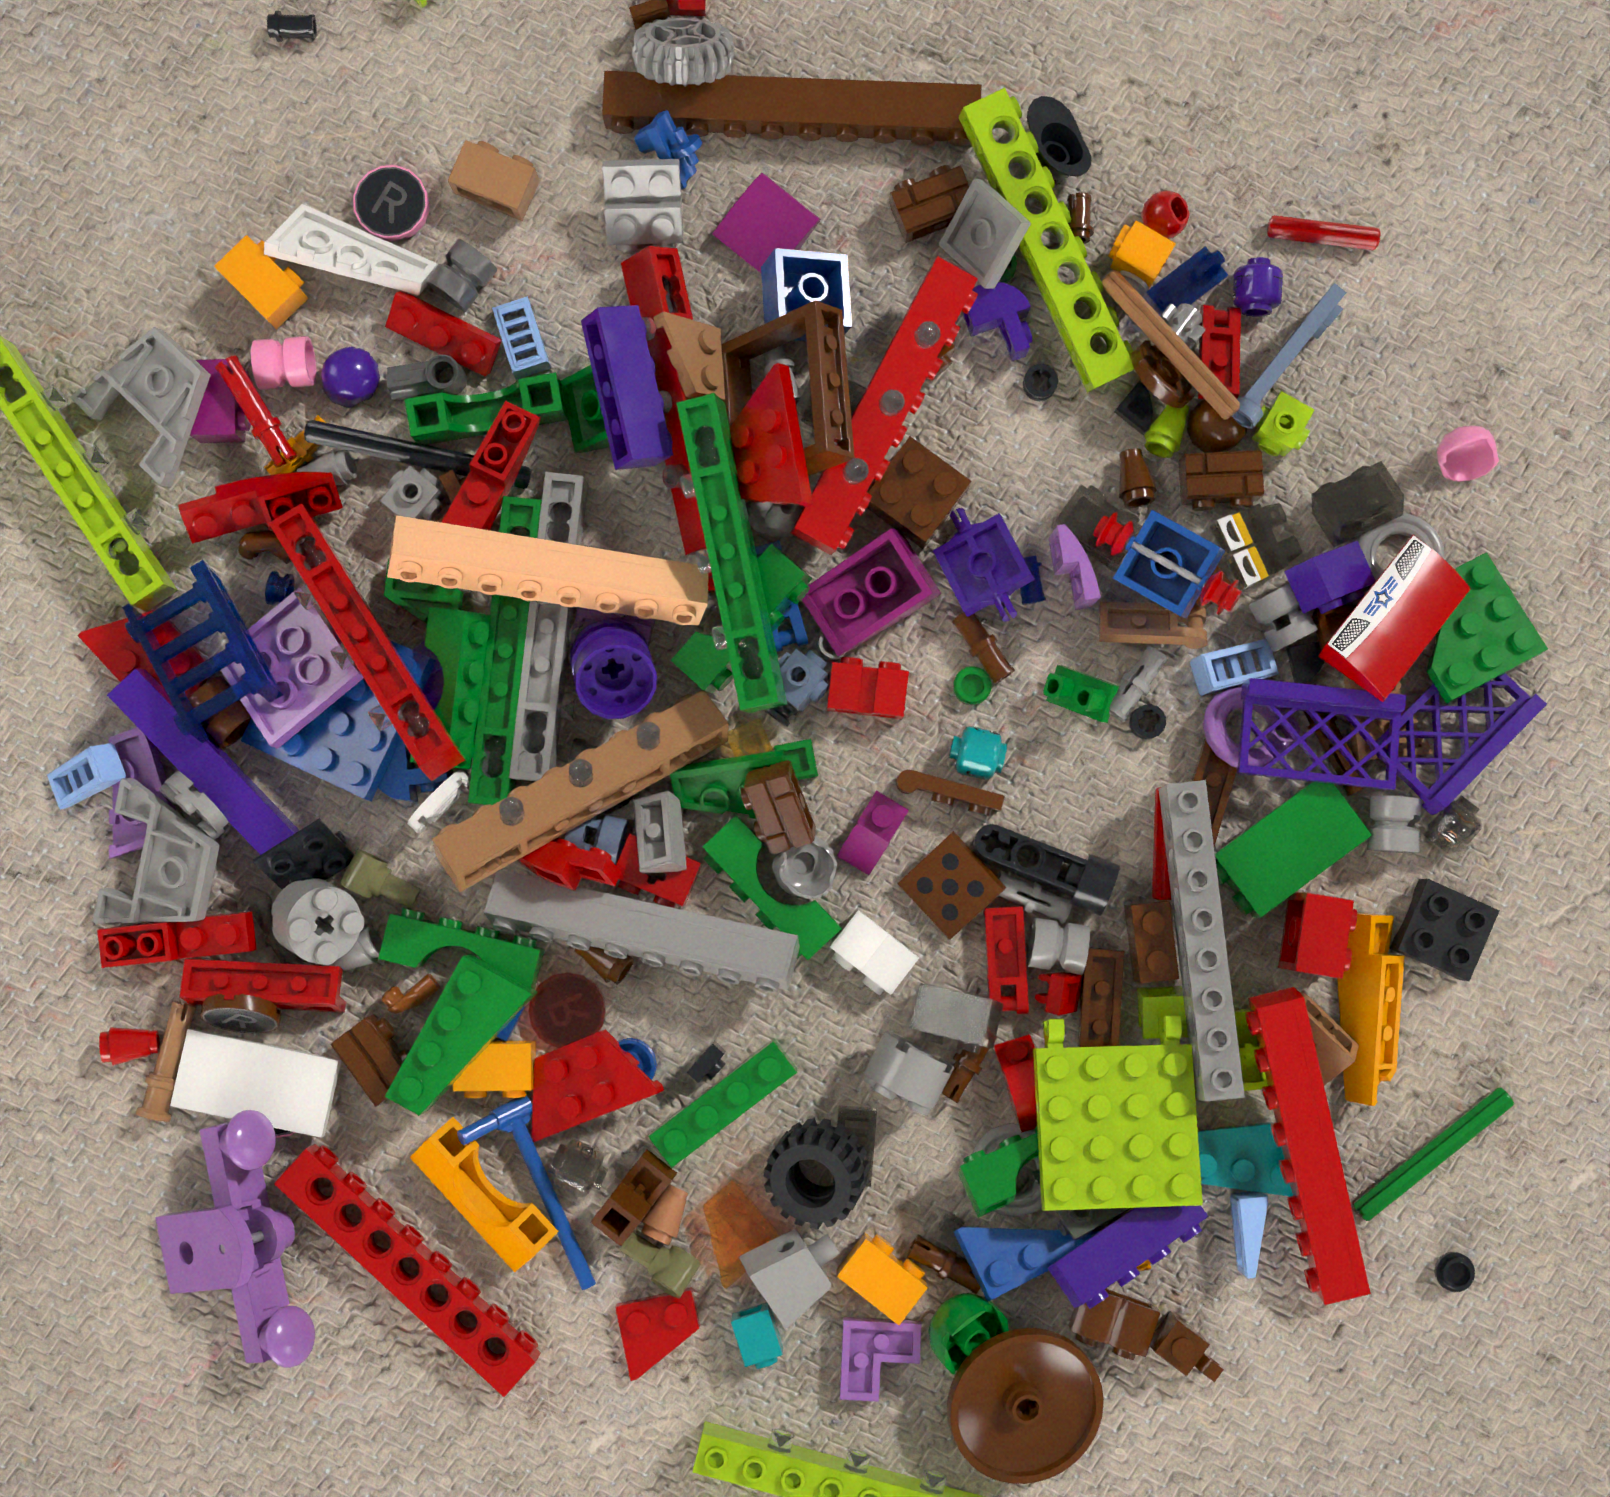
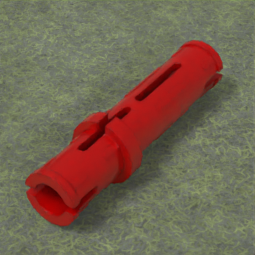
M237 355L226 358L233 374L227 364H224L223 361L219 362L215 369L220 373L252 425L251 433L254 438L261 440L275 467L278 468L287 464L279 449L290 462L297 457V453L294 452L282 433L280 420L271 415L239 362Z

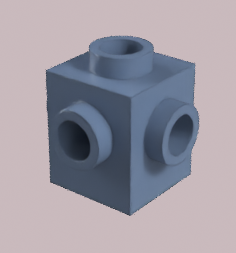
M795 649L792 654L787 652L779 660L786 699L801 712L805 710L811 701L817 703L830 686L827 681L831 676L823 670L827 663L810 649L805 655L798 649ZM806 673L804 680L798 682L799 676Z

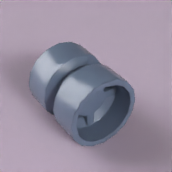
M606 815L601 820L595 816L566 832L564 840L570 841L578 848L588 851L591 847L602 849L612 856L611 860L616 865L624 846L628 820ZM590 829L597 830L594 845L587 844Z

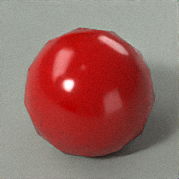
M1166 190L1153 194L1144 203L1141 218L1144 225L1171 239L1186 228L1190 213L1186 201L1179 193Z

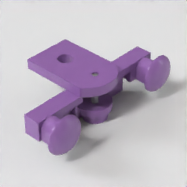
M244 1110L237 1113L230 1122L200 1129L215 1207L167 1213L155 1217L170 1294L231 1288L246 1363H262L272 1359L281 1367L291 1368L304 1362L310 1355L315 1342V1328L312 1319L302 1308L287 1306L290 1303L280 1256L285 1248L292 1245L295 1230L290 1216L285 1211H274L270 1208L262 1166L269 1161L274 1152L276 1143L275 1131L272 1123L264 1114L255 1110Z

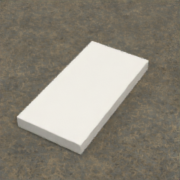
M187 1029L170 1106L230 1119L241 1111L255 1110L264 1114L272 1123L273 1128L322 1138L326 1133L341 1060L202 1030Z

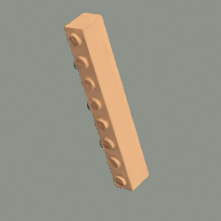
M396 515L391 540L388 578L400 579L405 582L439 585L448 589L457 588L464 593L478 591L487 595L497 594L521 598L525 601H536L542 605L554 603L564 607H580L598 610L603 613H613L618 617L631 615L641 619L675 622L679 625L699 626L708 605V566Z

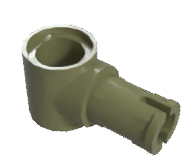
M360 849L356 850L340 881L342 886L359 895L371 898L372 895L379 897L381 894L410 909L414 906L421 892V888L392 875V870L387 868L388 863Z
M635 1232L631 1233L620 1250L628 1257L648 1268V1274L652 1275L650 1280L658 1288L678 1299L682 1296L701 1265L694 1256L680 1247L672 1245L670 1249L665 1246L660 1249Z

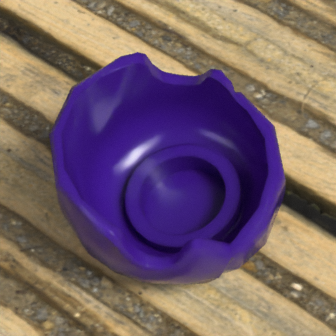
M345 347L334 351L323 363L321 371L323 392L332 403L346 408H353L356 404L371 399L380 382L378 363L369 352L361 348Z

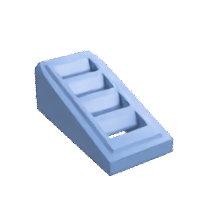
M528 296L493 307V313L515 379L551 369L552 367ZM524 309L525 316L505 322L503 315ZM526 323L529 324V329L509 335L508 329ZM530 336L533 337V342L513 347L512 342ZM534 349L537 350V355L517 360L516 355Z
M1266 639L1201 654L1190 660V666L1200 696L1241 686L1249 678L1267 679L1279 675L1273 652ZM1251 651H1256L1261 671H1256ZM1237 655L1241 656L1246 675H1242ZM1222 659L1226 660L1230 679H1227Z
M108 743L88 747L47 774L58 807L61 810L116 784L126 777V773L115 745ZM67 775H68L70 784H71V786H72L73 792H72V790H71V788H70V785H69V782H68V780H67V777H66Z
M1254 1191L1231 1193L1230 1204L1237 1270L1247 1279L1255 1278L1268 1207V1196Z

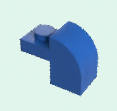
M400 739L378 789L394 799L418 802V786L421 788V793L434 792L453 774V768L435 780L430 781L420 768L415 769L414 762H410L411 753L402 739Z

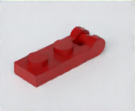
M1201 305L1202 322L1200 326L1205 328V332L1199 339V359L1232 395L1238 399L1240 395L1241 309L1228 307L1227 311L1215 310L1213 305ZM1214 325H1223L1225 327H1214ZM1198 392V399H1204V397Z
M1023 906L984 908L989 1016H1001L1002 1012L1016 1011V1015L1028 1014L1029 1002ZM1000 985H1014L1015 996H1001Z

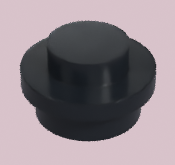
M1459 1252L1445 1253L1435 1264V1278L1448 1291H1464L1474 1281L1475 1268L1472 1261Z

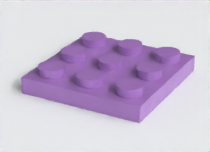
M301 586L213 658L268 744L277 749L364 678L308 590Z

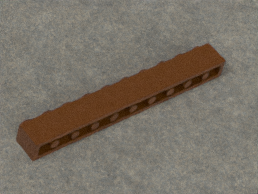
M604 71L602 117L605 128L619 134H630L634 130H640L649 125L658 113L668 110L676 128L683 127L688 135L697 134L699 137L707 136L708 133H723L730 138H742L746 134H759L763 138L771 140L781 139L783 135L798 136L806 141H816L821 137H836L841 142H855L858 138H868L882 144L893 143L896 140H911L912 143L917 145H928L933 143V141H948L953 146H967L971 143L959 120V115L963 107L981 99L982 84L725 75L721 79H715L712 83L702 82L699 86L687 84L685 87L683 84L671 86L670 83L666 82L659 84L655 79L648 80L638 72Z

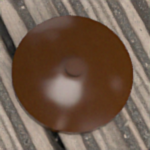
M1014 1329L988 1339L972 1351L963 1361L953 1378L948 1394V1424L959 1451L977 1471L987 1477L1005 1483H1035L1062 1473L1078 1461L1087 1451L1101 1424L1104 1407L1103 1390L1096 1369L1086 1354L1073 1341L1061 1334L1046 1329Z

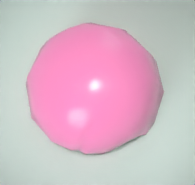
M1470 425L1454 429L1444 435L1437 448V459L1442 474L1446 479L1462 482L1477 479L1490 472L1499 462L1494 436L1488 429L1480 426Z

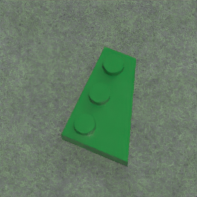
M784 750L687 764L670 774L674 795L680 800L681 808L723 814L726 811L749 814V818L757 819L753 809L747 810L742 801L741 788L744 787L746 775L750 771L763 767L768 768L773 764L786 761Z

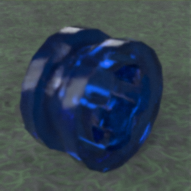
M277 571L270 573L265 588L266 604L274 605L276 602L280 603L294 592L295 579L292 574H286L284 577H281Z

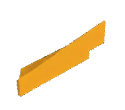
M1357 913L1356 928L1354 932H1349L1347 948L1352 950L1351 965L1348 971H1344L1343 979L1337 978L1340 1027L1359 1045L1355 1062L1343 1070L1345 1099L1349 1102L1375 1106L1378 1102L1377 1087L1381 1081H1391L1397 1070L1405 956L1388 954L1394 922L1393 915Z

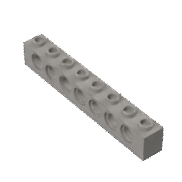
M1206 780L1170 783L1158 790L1189 1044H1192L1195 1098L1205 1102L1245 1098Z

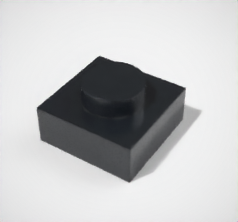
M714 1041L691 1066L687 1074L697 1083L704 1076L711 1081L726 1064L721 1060L726 1050Z

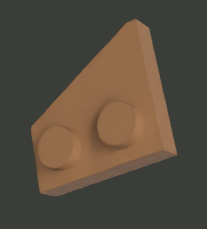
M661 312L654 316L656 328L664 327L672 345V349L668 350L667 354L679 374V381L686 397L696 398L715 393L724 401L725 387L720 328L667 312Z

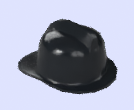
M1041 96L1034 99L1028 107L1027 121L1030 132L1033 134L1039 151L1036 155L1041 166H1046L1050 170L1055 185L1060 184L1069 176L1079 177L1086 174L1091 167L1092 157L1071 111L1062 102L1053 97Z

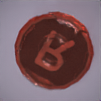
M565 972L550 976L536 988L538 993L530 1001L528 1012L531 1027L539 1039L553 1047L561 1048L595 1034L604 1025L606 1015L604 995L595 982L582 974Z

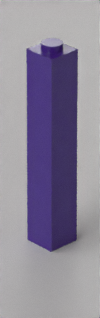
M134 669L107 694L173 765L194 783L193 785L198 791L204 793L218 807L228 822L260 855L300 831L145 669Z

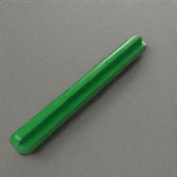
M1496 1088L1357 1199L1353 1204L1356 1212L1365 1221L1372 1220L1512 1108L1514 1102L1511 1096L1504 1089Z

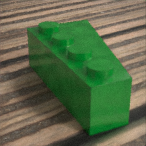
M471 954L463 955L384 1097L418 1116L427 1112L538 991Z

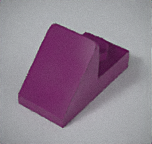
M876 790L836 856L869 876L909 810Z

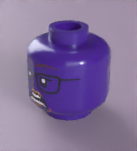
M1250 258L1246 265L1239 267L1234 272L1233 304L1242 310L1243 315L1252 317L1267 316L1272 314V309L1278 307L1282 302L1283 271L1279 267L1270 264L1271 260L1268 258Z

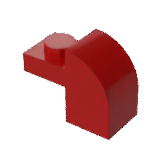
M1030 1034L993 1045L1021 1133L1037 1127L1033 1056L1035 1046Z

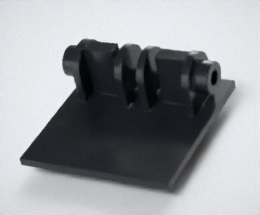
M319 818L253 859V863L283 890L292 882L299 880L304 881L313 878L325 881L349 866L354 853L346 846L348 842L343 833L338 831L334 834Z

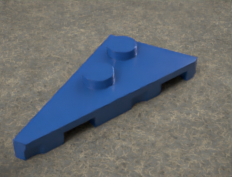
M961 1227L953 1232L986 1300L990 1301L1049 1271V1266L1100 1231H1090L1076 1240L1070 1234L1062 1235L1060 1230Z

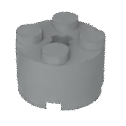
M312 878L292 882L278 894L272 905V931L275 939L284 948L311 963L333 964L337 959L350 951L364 927V917L360 913L359 906L354 898L342 889L322 879Z
M885 1031L864 1072L866 1076L863 1081L873 1086V1090L891 1100H894L897 1095L898 1098L907 1102L909 1108L928 1116L930 1110L934 1109L954 1066L941 1057L939 1060L934 1059V1056L929 1053L930 1051L896 1034L891 1035Z

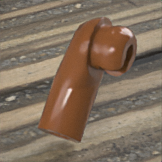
M428 973L404 994L399 987H391L382 995V1002L388 1006L387 1010L389 1012L398 1014L420 1006L441 987L437 980Z

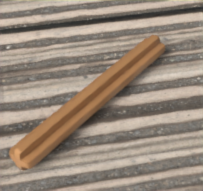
M1114 270L1109 273L1102 281L1103 289L1223 419L1233 416L1239 410L1240 402L1119 271Z

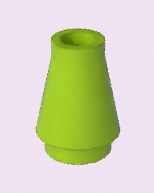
M1187 404L1183 408H1174L1166 405L1144 435L1146 439L1144 446L1147 451L1157 457L1171 458L1174 452L1180 450L1186 416L1189 412Z

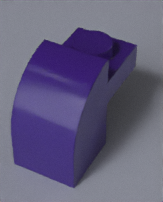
M998 282L995 289H987L982 285L975 286L973 291L978 293V296L968 314L962 312L970 336L973 337L999 327L1011 361L1026 357L1030 348L1029 344L1033 342L1027 322H1020V319L1028 316L1031 308L1027 298L1017 288L1002 282Z

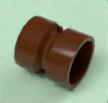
M217 676L204 683L190 696L184 705V710L198 725L206 723L208 725L206 733L220 748L224 749L243 737L251 716L240 699L236 700L237 694L223 676Z

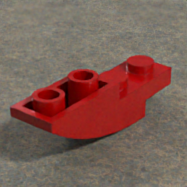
M505 401L470 462V472L441 523L490 530L502 507L503 496H508L540 423L539 416Z
M332 472L281 473L234 481L215 486L216 494L178 505L192 544L263 523H267L270 530L269 522L301 503L312 517L343 508Z
M560 838L550 841L517 860L526 869L539 877L573 891H576L581 877L616 886L621 874L620 870L611 860L612 856L606 851L596 847H591L589 851L580 849L570 841Z
M252 911L207 915L205 919L199 921L149 922L97 930L102 968L257 950Z

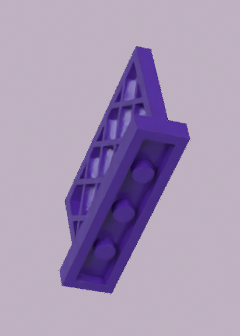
M1506 673L1495 678V681H1490L1478 687L1484 688L1485 707L1466 706V694L1458 698V706H1440L1439 691L1433 683L1401 715L1400 728L1406 723V731H1400L1399 738H1406L1407 757H1398L1397 776L1424 801L1422 807L1431 816H1434L1444 810L1526 727L1547 703L1537 694L1530 697ZM1492 688H1504L1515 701L1509 707H1493ZM1431 698V705H1424ZM1416 712H1432L1433 732L1414 731L1413 715ZM1440 713H1458L1460 732H1441ZM1467 713L1485 714L1486 730L1483 733H1468ZM1494 714H1501V715L1494 721ZM1389 728L1376 740L1378 745L1388 738ZM1414 738L1433 739L1434 758H1415ZM1441 739H1460L1461 756L1458 759L1442 758ZM1468 740H1475V741L1469 746ZM1383 747L1382 750L1387 754V749ZM1416 765H1435L1436 781L1429 788L1417 779ZM1443 765H1451V766L1443 773Z
M1249 678L1242 684L1241 699H1243L1237 766L1238 774L1395 790L1401 712L1405 711L1406 695L1390 693L1385 701L1382 702L1365 690ZM1253 706L1267 707L1277 721L1261 732L1252 721ZM1278 709H1287L1289 711L1282 715ZM1295 711H1305L1316 723L1315 726L1302 736L1286 720ZM1317 713H1324L1328 715L1321 719ZM1334 715L1345 716L1355 728L1340 741L1325 724ZM1355 717L1367 719L1360 724V722ZM1374 719L1390 721L1389 736L1378 745L1364 727ZM1279 724L1295 740L1294 743L1280 754L1265 737ZM1318 728L1322 730L1334 745L1319 758L1304 741ZM1252 731L1256 738L1250 742V732ZM1356 733H1359L1373 749L1358 762L1343 745ZM1260 740L1274 759L1264 767L1248 765L1249 749ZM1388 744V749H1387V754H1386V753L1382 750V748L1385 747V746ZM1297 745L1301 747L1313 762L1303 771L1293 770L1283 758ZM1336 750L1352 766L1342 775H1332L1322 763L1324 759ZM1377 754L1386 765L1385 780L1371 779L1361 765ZM1278 762L1283 769L1270 767ZM1317 767L1322 773H1314L1310 771L1313 768ZM1356 771L1361 778L1350 777L1349 775Z

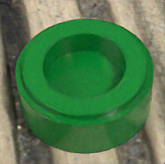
M975 666L962 669L953 681V692L956 698L966 705L982 703L989 696L992 688V682L988 673Z

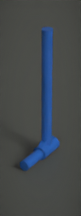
M527 1096L515 1098L491 1110L488 1116L457 1131L458 1139L462 1145H466L495 1129L506 1133L512 1132L550 1220L559 1231L557 1235L581 1289L586 1290L596 1284L595 1279L525 1125L530 1121L533 1105Z

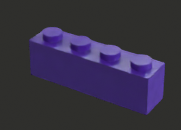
M638 305L597 307L581 320V325L615 470L656 466L673 456V442L663 413L664 402L658 392L655 379V363L648 349L645 322L641 318Z
M1201 1205L1133 1208L1049 1266L1048 1270L1074 1308L1086 1303L1088 1308L1091 1309L1109 1296L1105 1289L1117 1281L1122 1287L1141 1273L1136 1267L1148 1259L1154 1265L1172 1252L1167 1245L1177 1238H1180L1182 1243H1185L1200 1233L1202 1229L1199 1223L1209 1216Z

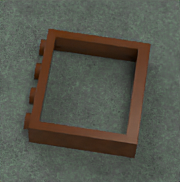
M817 300L721 344L725 400L723 402L725 403L729 426H731L752 397L750 360L806 334L815 444L803 448L808 476L855 458L843 313L841 309Z

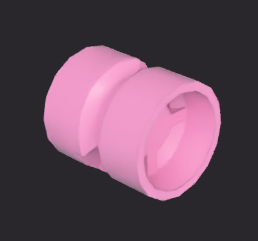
M308 336L287 337L282 345L279 341L273 339L254 340L252 342L251 365L256 385L260 390L278 389L283 387L286 381L292 387L315 385L317 376L316 358L313 344Z

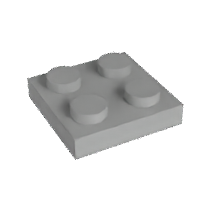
M973 179L939 245L969 274L978 278V282L984 288L995 289L1031 222L986 181Z

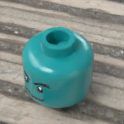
M968 726L963 730L961 737H953L949 758L956 760L955 768L959 774L989 780L995 773H1001L1007 744L1002 743L1001 735L996 731Z

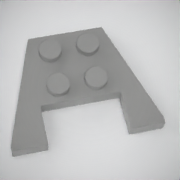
M153 327L119 355L121 360L108 371L102 369L93 377L94 383L85 390L79 388L70 398L90 418L101 421L120 393L160 431V435L139 466L160 486L170 488L174 482L211 374L164 330Z
M121 779L114 812L147 823V830L134 895L132 896L112 888L99 889L93 923L187 922L205 919L220 845L136 779Z

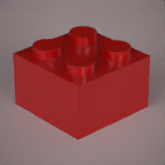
M1295 892L1288 897L1278 968L1343 979L1344 971L1349 970L1352 960V950L1347 948L1349 932H1354L1357 924V910L1353 909L1354 900Z

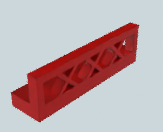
M198 959L184 960L179 997L194 1006H202V1002L206 998L216 994L225 995L224 1000L233 1001L235 995L245 994L271 1001L277 1006V1010L345 1013L346 1001L340 997L343 972L340 966Z

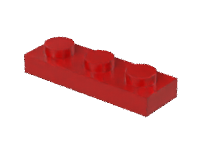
M401 290L395 293L385 325L386 328L440 355L452 357L458 364L483 376L491 373L502 339Z

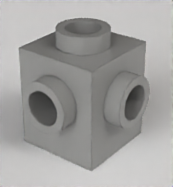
M409 466L405 471L400 470L392 477L387 486L389 490L380 501L398 516L432 521L442 510L443 503L441 502L445 496L437 489L441 482L424 468L418 473Z

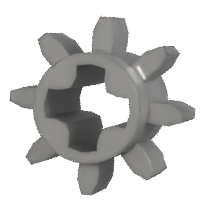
M1182 303L1177 308L1173 304H1169L1160 316L1190 349L1193 348L1205 332V328L1200 326L1202 322L1201 313L1190 304Z

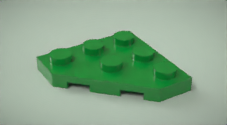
M1487 552L1455 568L1457 573L1470 587V590L1435 635V646L1433 654L1429 658L1426 672L1446 704L1548 650Z

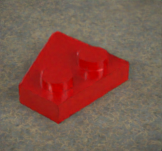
M692 1287L686 1288L679 1299L663 1293L617 1303L615 1306L630 1381L640 1378L700 1328Z

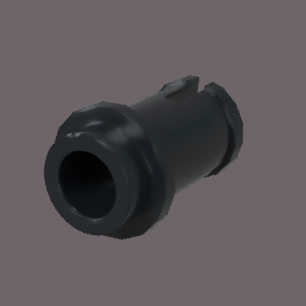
M275 11L274 14H268L267 16L269 38H276L277 42H282L283 38L316 39L317 25L314 14L282 15L281 11Z

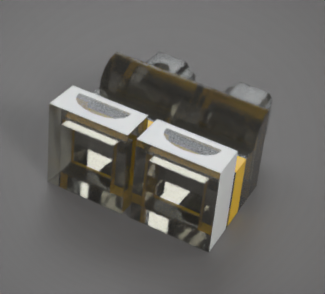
M1259 503L1237 514L1218 519L1210 526L1218 546L1226 550L1223 557L1253 544L1255 545L1232 555L1226 560L1234 581L1239 580L1237 587L1241 591L1288 567L1289 562L1303 553L1294 535L1279 542L1276 540L1272 529L1287 522L1286 514L1280 503L1261 507Z

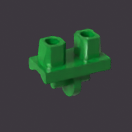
M1057 665L1055 673H1050L1047 677L1043 694L1047 696L1046 701L1094 720L1108 723L1110 705L1119 686L1064 665Z

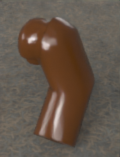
M271 530L248 532L239 539L238 553L244 559L252 560L259 553L269 551L284 563L288 564L291 562L275 533Z

